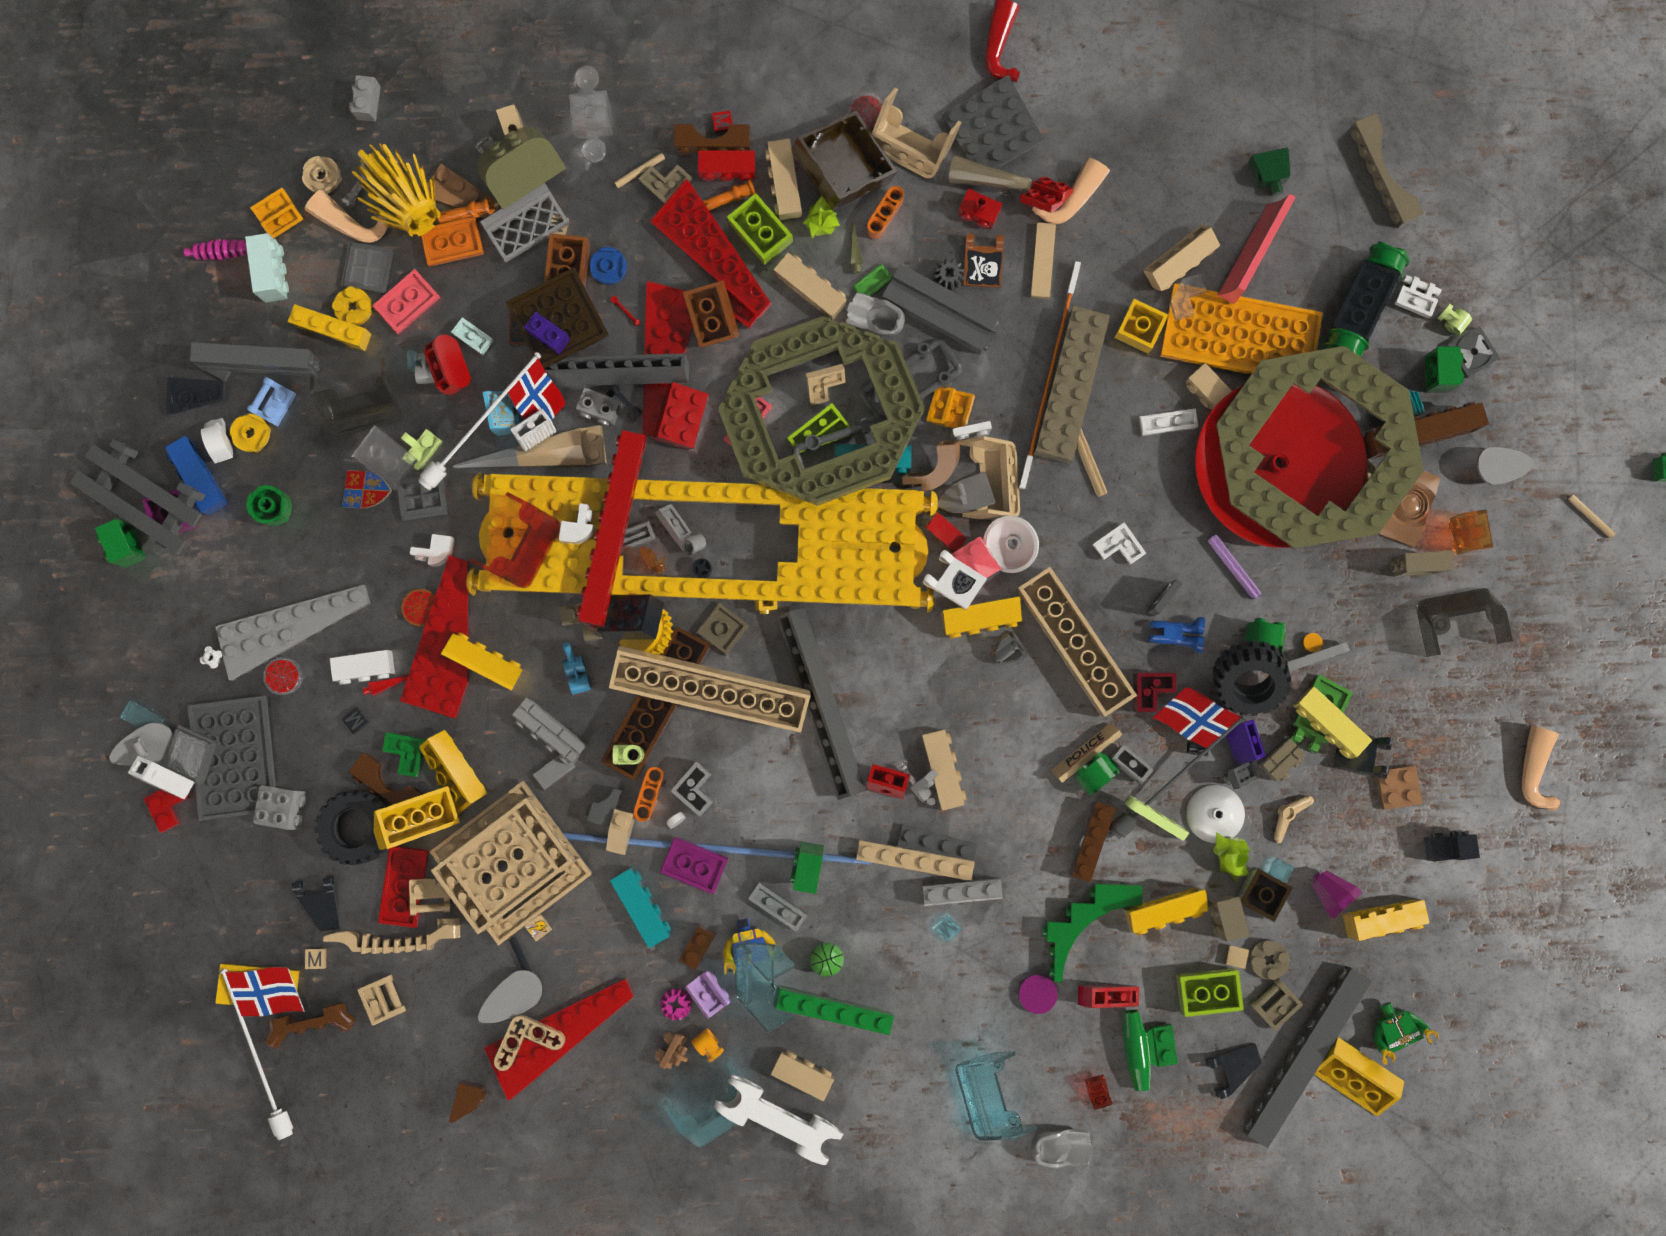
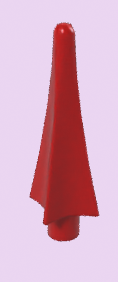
M408 675L368 682L369 686L362 688L364 695L372 693L375 696L406 681Z

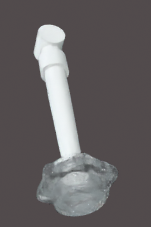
M899 759L893 764V770L910 774L906 770L907 760ZM910 774L909 781L913 785L916 780ZM930 796L926 799L928 805H934L935 799Z

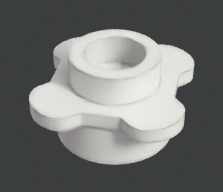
M207 646L204 649L203 657L200 658L201 664L210 665L211 668H217L223 656L222 652Z

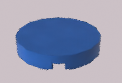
M604 247L591 256L589 269L593 278L600 284L614 285L625 276L627 263L620 251L612 247Z

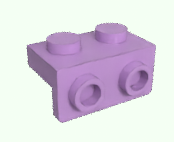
M709 971L702 973L685 986V989L707 1019L730 1003L729 995L724 989L719 987L717 978Z

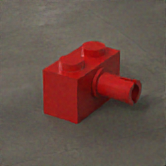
M968 188L959 207L958 215L966 221L972 220L976 222L981 228L992 229L1003 203Z

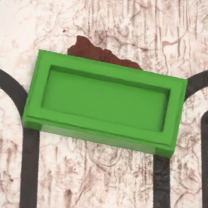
M881 264L853 285L852 288L856 293L859 292L873 296L889 284L893 276Z

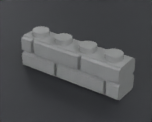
M528 697L525 698L512 715L516 718L514 722L521 728L526 726L531 730L529 734L536 740L541 738L545 742L544 746L551 752L557 751L560 754L559 759L567 765L569 762L575 764L588 748L585 742Z
M999 878L922 885L924 906L1003 899L1001 879Z

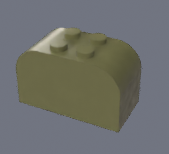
M523 127L509 132L500 142L492 143L489 149L481 154L477 163V170L481 179L503 210L566 169L552 144L539 130L533 127Z

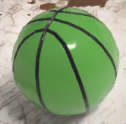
M830 942L820 943L815 946L809 958L813 971L822 977L836 975L842 969L844 963L841 949L836 944Z

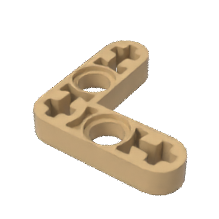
M518 1015L512 1019L496 1054L494 1065L501 1071L509 1069L516 1058L524 1037L552 1050H558L565 1043L564 1034L525 1015ZM520 1019L523 1020L522 1024L525 1027H521L518 1034L511 1033V1030L515 1032L518 1027L515 1022L520 1021ZM535 1027L542 1028V1037L537 1038L533 1035ZM549 1031L551 1033L548 1036L554 1038L556 1035L559 1036L558 1040L561 1041V1043H557L556 1045H554L552 1039L548 1038L546 1041H544L543 1039L547 1036V1032ZM513 1037L517 1040L515 1048L508 1047V1038ZM506 1051L511 1052L510 1054H508L506 1061L509 1063L502 1066V1061H500L499 1058L502 1059L505 1056Z

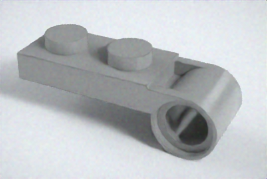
M672 504L659 509L655 513L676 544L679 545L686 555H692L706 547L704 536L700 533L693 535Z

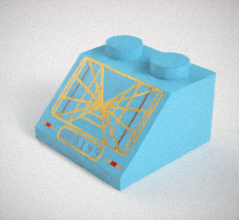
M503 391L483 392L486 411ZM508 393L487 416L490 430L496 436L512 434L510 429L521 423L519 414L516 415L515 406Z

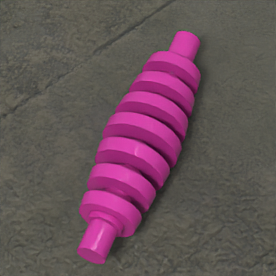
M216 239L215 241H208V243L194 244L192 248L184 249V255L194 256L198 260L202 258L204 260H217V258L218 260H225V258L231 259L232 256L236 258L240 255H247V247L244 240L230 241L229 239H223L222 241L221 239Z

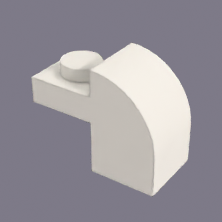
M223 418L205 423L204 429H201V436L205 448L214 463L233 458V445L226 436V423Z
M588 504L579 505L577 523L561 521L559 535L561 543L581 544L592 537L595 527L588 524V522H591L593 514Z
M432 534L430 549L411 547L410 555L414 556L415 560L427 561L428 558V565L432 567L441 566L447 562L449 555L452 556L455 538Z

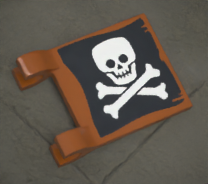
M967 233L965 239V279L963 286L1001 288L1004 235H997L995 247L974 246V234Z

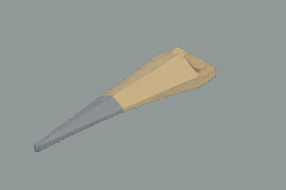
M602 426L577 428L547 437L540 441V443H537V446L531 447L527 452H524L521 446H516L458 463L452 467H589L607 464Z

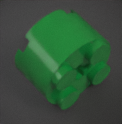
M259 486L247 498L246 507L249 515L257 522L266 526L284 524L291 515L292 503L289 495L273 486Z
M1255 618L1254 622L1247 623L1244 641L1258 640V643L1264 641L1269 643L1270 647L1274 645L1283 653L1286 634L1285 624L1282 622L1268 623L1266 619Z
M1101 752L1092 758L1090 766L1085 764L1075 773L1077 776L1075 779L1089 796L1093 795L1094 792L1096 793L1111 781L1114 776L1120 773L1106 754L1103 755Z

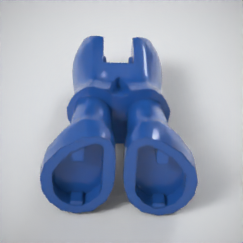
M1198 617L1192 623L1158 620L1150 622L1149 628L1164 629V636L1149 635L1148 641L1157 644L1184 645L1191 647L1196 653L1203 652V636L1182 635L1183 632L1203 635L1205 617Z

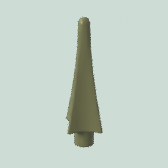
M853 223L851 225L850 268H853L855 274L861 273V267H863V259L858 244L856 225Z

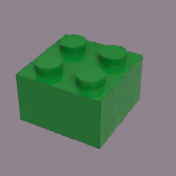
M1436 347L1424 356L1426 393H1449L1462 385L1464 373L1461 371V364L1463 363L1461 347Z
M114 519L95 528L97 532L96 539L104 548L105 552H103V555L107 562L126 568L146 559L132 524Z
M801 841L800 847H796L793 864L797 866L793 865L790 883H794L793 890L816 894L824 845Z

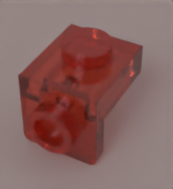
M1103 1074L1085 1079L1088 1096L1094 1110L1113 1104Z

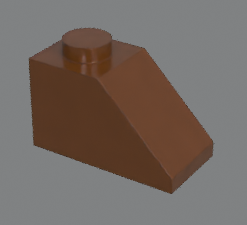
M462 1080L459 1083L449 1123H454L477 1109L481 1104H484L487 1092H484L485 1085Z

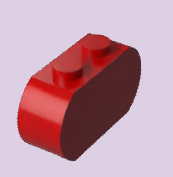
M439 335L425 346L423 352L435 386L439 391L447 395H454L470 383L471 377L460 346L453 337Z

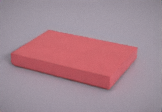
M413 269L372 306L392 329L399 334L441 297L416 269Z

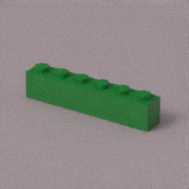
M777 986L773 1006L778 1010L890 1035L894 1015L889 1011L782 986Z

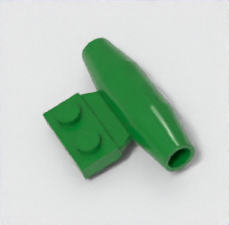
M1132 1009L1123 1012V1043L1128 1072L1134 1090L1138 1092L1150 1090L1151 1064L1158 1067L1178 1064L1173 1026L1168 1023L1152 1026L1149 1030L1145 1031L1139 1010Z

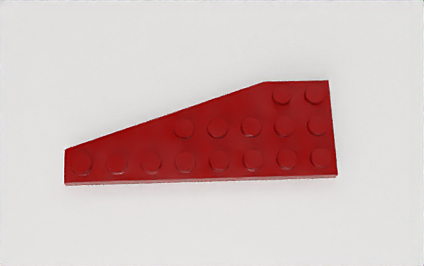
M449 555L400 701L456 719L469 683L468 668L441 653L452 634L457 635L460 632L469 637V597L466 587L469 562Z

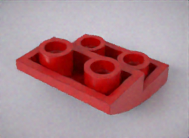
M1040 177V179L1032 182L1030 190L1020 195V202L1052 213L1063 205L1073 193L1074 188L1067 186L1064 182L1052 181L1049 177Z

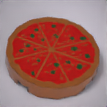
M414 589L404 597L401 605L402 615L405 620L411 625L424 627L435 594L426 589Z

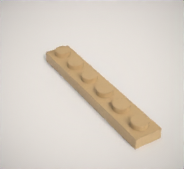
M865 840L859 841L856 860L968 881L972 880L975 863L973 860Z

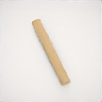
M659 153L614 182L616 187L619 189L644 173L650 166L653 167L665 159L664 155Z
M1574 494L1569 496L1567 500L1610 539L1615 536L1616 533Z

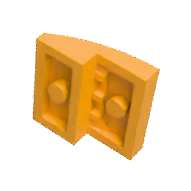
M283 188L278 189L250 207L264 230L272 238L278 237L304 220Z
M951 387L938 388L934 391L926 421L951 429L967 426L975 395L957 391Z

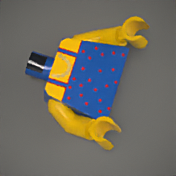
M749 918L737 920L739 932L731 933V937L727 939L723 949L725 975L728 968L732 969L733 974H735L736 966L771 958L772 963L776 965L775 958L780 957L783 962L782 953L778 950L774 939L765 930H760L758 927L751 929Z

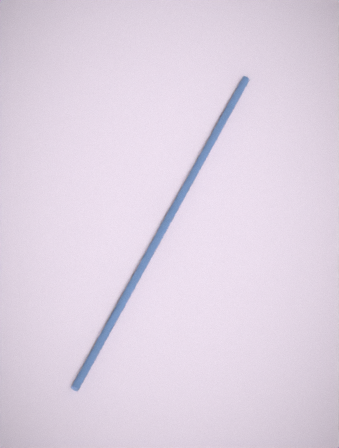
M563 833L568 840L607 843L608 836ZM630 838L628 845L670 848L672 842ZM696 844L713 852L794 858L795 852ZM823 854L822 861L872 865V862L856 860V857Z

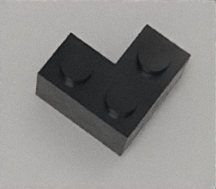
M1468 830L1449 831V835H1443V832L1430 833L1431 837H1424L1428 861L1480 858L1477 834H1469Z

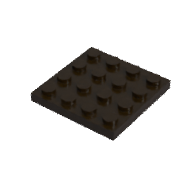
M575 268L506 301L533 356H535L534 353L536 352L540 353L541 358L539 360L544 369L610 336ZM535 312L567 333L571 339L560 355L530 335L524 328Z

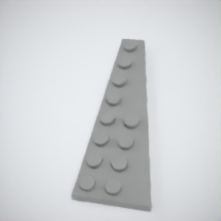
M366 585L215 626L229 681L236 680V678L243 674L249 673L259 665L265 664L275 656L304 642L312 635L318 634L328 626L334 625L344 617L369 605L370 600Z

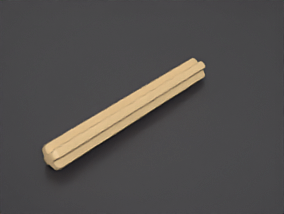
M1081 429L1077 449L1095 493L1100 497L1107 494V490Z

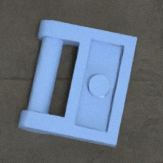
M265 377L262 381L264 383L246 410L278 427L294 400L296 393ZM270 387L275 388L263 410H258Z

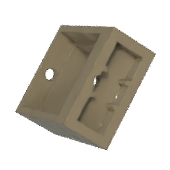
M1452 551L1405 553L1394 557L1391 562V571L1394 572V577L1434 575L1453 570Z

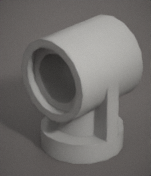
M424 353L417 354L416 361L420 362V365L415 366L416 383H434Z

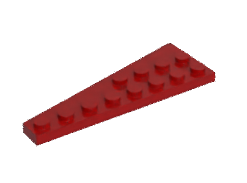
M685 179L650 222L718 282L724 280L726 289L757 317L761 318L772 305L771 301L692 184Z
M647 281L645 355L686 353L693 324L684 298V290ZM670 383L644 384L642 434L653 438L666 388Z
M626 978L538 1021L564 1034L565 1043L558 1050H552L524 1037L512 1066L505 1071H501L495 1067L494 1060L504 1038L484 1047L507 1101L515 1097L634 997ZM535 1027L533 1035L537 1038L542 1037V1028ZM549 1031L547 1032V1036L543 1039L544 1041H546L548 1038L552 1039L554 1045H556L557 1043H561V1041L558 1040L559 1036L556 1035L554 1038L548 1036L551 1033ZM513 1037L508 1038V1047L515 1048L517 1040ZM506 1051L505 1056L502 1059L499 1058L502 1061V1066L509 1063L506 1059L511 1052Z

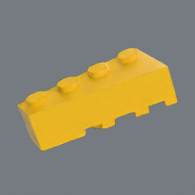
M1413 899L1342 914L1347 937L1355 941L1381 937L1392 932L1401 933L1409 928L1421 929L1424 927L1423 925L1429 924L1425 901L1422 899Z

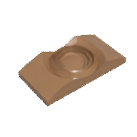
M1423 471L1379 532V535L1414 548L1425 527L1427 514L1436 497L1440 477Z

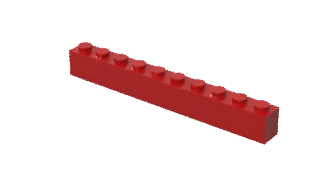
M622 430L621 435L617 436L616 446L618 450L617 454H613L612 457L613 472L609 473L607 484L610 485L608 492L605 491L603 496L605 507L604 511H600L598 521L601 524L599 530L596 529L594 536L596 546L595 549L592 548L590 553L591 567H588L586 570L585 579H588L587 585L582 588L581 598H583L582 606L579 605L576 616L579 617L578 621L601 627L605 625L647 437L643 434Z

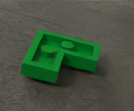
M386 732L382 751L401 755L397 774L418 777L423 754L420 746L425 742V739Z

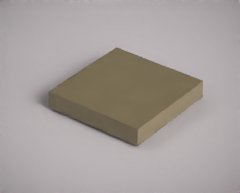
M719 602L696 633L727 656L750 625Z

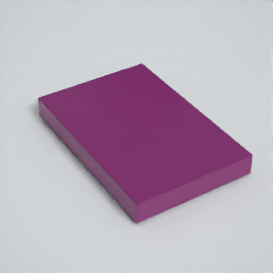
M674 836L660 873L714 895L728 857Z

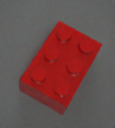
M675 382L668 384L652 439L685 450L693 449L709 394Z

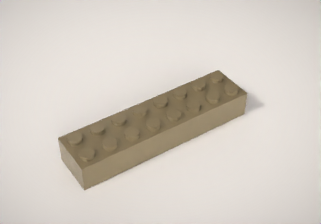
M1077 306L1072 307L1033 455L1069 465L1073 461L1110 315Z

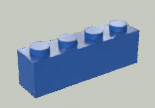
M184 436L165 447L168 452L166 454L168 460L177 468L175 470L177 476L185 484L193 486L206 495L202 502L196 500L194 503L198 512L210 515L228 505L192 439Z

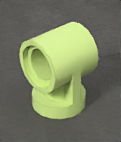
M1449 303L1441 311L1437 319L1440 321L1445 319L1447 321L1444 325L1445 328L1453 335L1460 336L1472 321V317L1462 309H1456L1454 312L1452 310L1453 305Z
M638 745L613 746V764L635 765L644 759V751ZM632 749L638 751L639 755L636 760L629 758V752Z

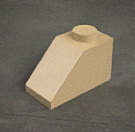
M614 809L609 826L606 851L621 855L626 854L635 821L634 814Z

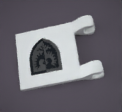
M943 550L939 560L948 564V568L939 581L927 574L922 583L967 610L987 578L954 558L948 551Z

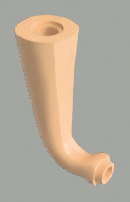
M1086 158L1072 186L1074 188L1073 193L1060 209L1049 213L1033 207L1032 211L1035 212V215L1040 216L1051 224L1066 222L1073 217L1110 172L1109 168L1095 159Z
M318 190L305 206L306 212L339 232L361 242L371 243L378 241L389 228L380 221H377V224L372 228H364L323 190Z
M1530 725L1522 774V792L1525 799L1531 805L1556 811L1559 808L1560 800L1554 796H1542L1538 791V786L1559 733Z

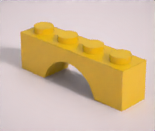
M294 304L288 319V323L295 328L333 338L347 346L364 352L372 335L363 327Z

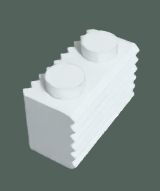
M543 409L510 429L524 452H527L534 445L537 446V443H540V441L556 433L551 419Z

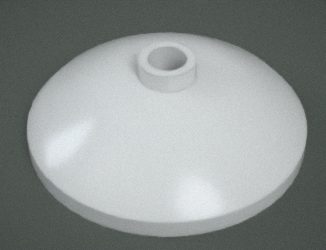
M1017 516L998 518L989 525L984 534L983 540L1002 569L1000 571L1006 573L1023 571L1032 565L1037 557L1039 550L1037 533L1032 525L1023 518ZM1014 539L1018 542L1017 546L1013 544Z
M1220 785L1205 786L1196 791L1187 804V823L1191 831L1198 838L1206 842L1216 843V832L1226 839L1233 838L1239 833L1244 823L1245 812L1242 801L1235 792L1227 787ZM1217 811L1221 812L1220 818H1217L1215 816V813Z

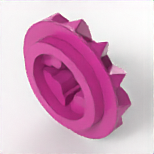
M670 989L661 998L660 1009L664 1016L671 1020H681L691 1010V998L682 989ZM678 996V1003L684 1007H678L673 1012V1006L669 1003L674 1002Z

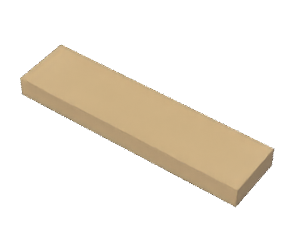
M1037 222L1030 296L1032 298H1050L1056 224Z

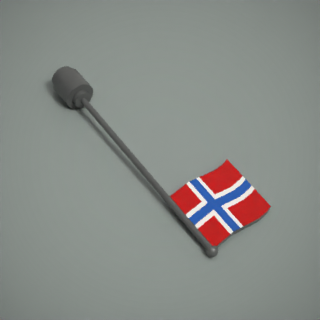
M1186 687L1152 719L1167 724L1186 739L1206 749L1145 804L1150 805L1241 721L1246 720V715L1240 714L1239 716L1192 688ZM1124 811L1111 823L1110 831L1119 840L1122 837L1125 838L1138 826L1135 823L1138 821L1135 817L1139 813L1135 812L1132 814L1129 812L1126 814Z

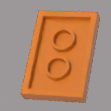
M473 217L435 225L429 232L421 236L429 267L484 255L477 219Z

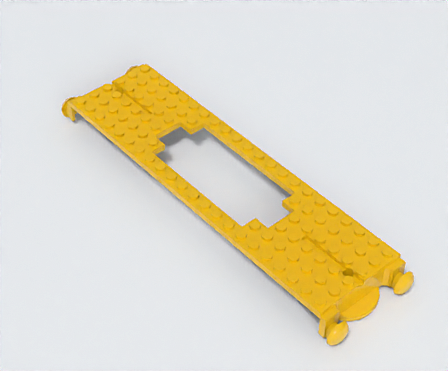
M481 473L476 474L472 480L473 496L478 501L481 500L482 496H487L490 498L489 512L483 519L479 531V543L482 553L486 558V568L479 570V574H477L476 568L469 570L466 579V587L469 594L475 596L476 590L490 593L491 590L581 594L583 586L586 587L588 579H585L587 568L591 567L592 563L590 553L592 548L595 549L596 546L594 536L596 529L599 530L601 524L598 519L600 511H604L605 507L603 496L605 491L608 492L610 484H607L608 478L484 474V479H482ZM638 480L633 500L780 505V525H799L797 563L778 562L777 581L628 576L623 575L624 557L620 556L611 594H651L654 597L911 606V609L926 607V613H929L934 607V590L927 587V591H921V587H916L913 584V579L921 574L928 557L927 540L923 531L915 524L916 516L923 512L929 513L930 518L933 517L938 509V498L932 490L930 496H924V491L864 488L816 506L763 484ZM588 504L590 510L593 511L592 520L588 524L595 527L592 537L581 544L561 543L559 541L561 521L577 523L579 505ZM514 531L513 536L508 538L509 533ZM891 546H897L899 548V552L893 553L892 551H890L889 548Z

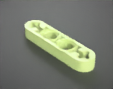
M1130 795L1125 802L1129 808L1184 841L1189 835V832L1182 826Z

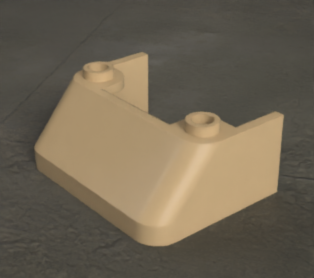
M894 88L884 100L872 131V136L890 160L925 178H932L938 172L949 152L962 122L958 120L949 134L938 133L934 140L931 141L901 125L903 114L900 109L892 105L898 91L897 88Z
M986 436L960 440V445L970 447V458L975 463H979L980 473L986 472L996 502L973 512L962 513L963 517L997 519L1003 516H1018L1020 513L1017 449L1015 444L1011 441Z

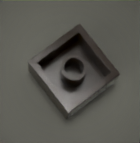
M1252 867L1237 896L1240 897L1243 906L1275 922L1293 887L1259 868Z

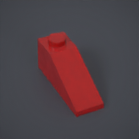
M1078 985V1005L1089 1008L1139 1006V986Z

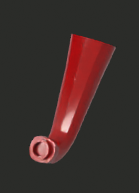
M995 0L987 38L986 67L994 78L1001 80L1009 75L1012 83H1017L1020 71H1017L1015 67L1011 69L1004 68L1000 64V58L1020 6L1010 0Z

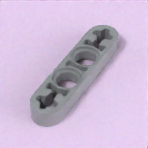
M1343 642L1288 661L1289 671L1350 651L1347 642Z

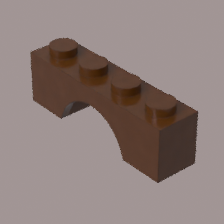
M674 124L675 152L681 155H688L690 153L698 154V151L750 150V125L731 124L723 136L708 139L698 134L693 124Z
M362 753L349 770V773L353 775V780L360 784L362 782L369 786L367 789L375 795L379 793L384 797L383 801L390 806L424 794L414 786H409L401 791L389 788L382 778L383 764L368 753Z
M1093 802L1087 819L1086 832L1079 851L1074 857L1069 875L1091 882L1116 808L1099 802Z

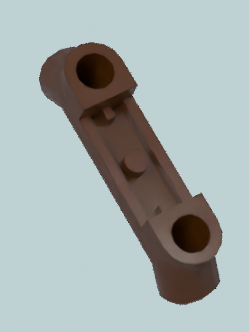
M345 1002L323 1008L324 1015L292 1022L291 1015L268 1020L270 1031L264 1038V1042L271 1048H279L289 1032L294 1031L295 1035L307 1032L306 1028L313 1027L314 1030L325 1028V1024L328 1023L342 1032H348L354 1026L356 1018L347 1012Z

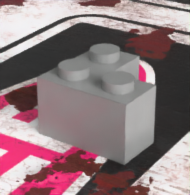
M695 762L672 788L671 792L701 817L714 802L700 790L712 773L699 762Z

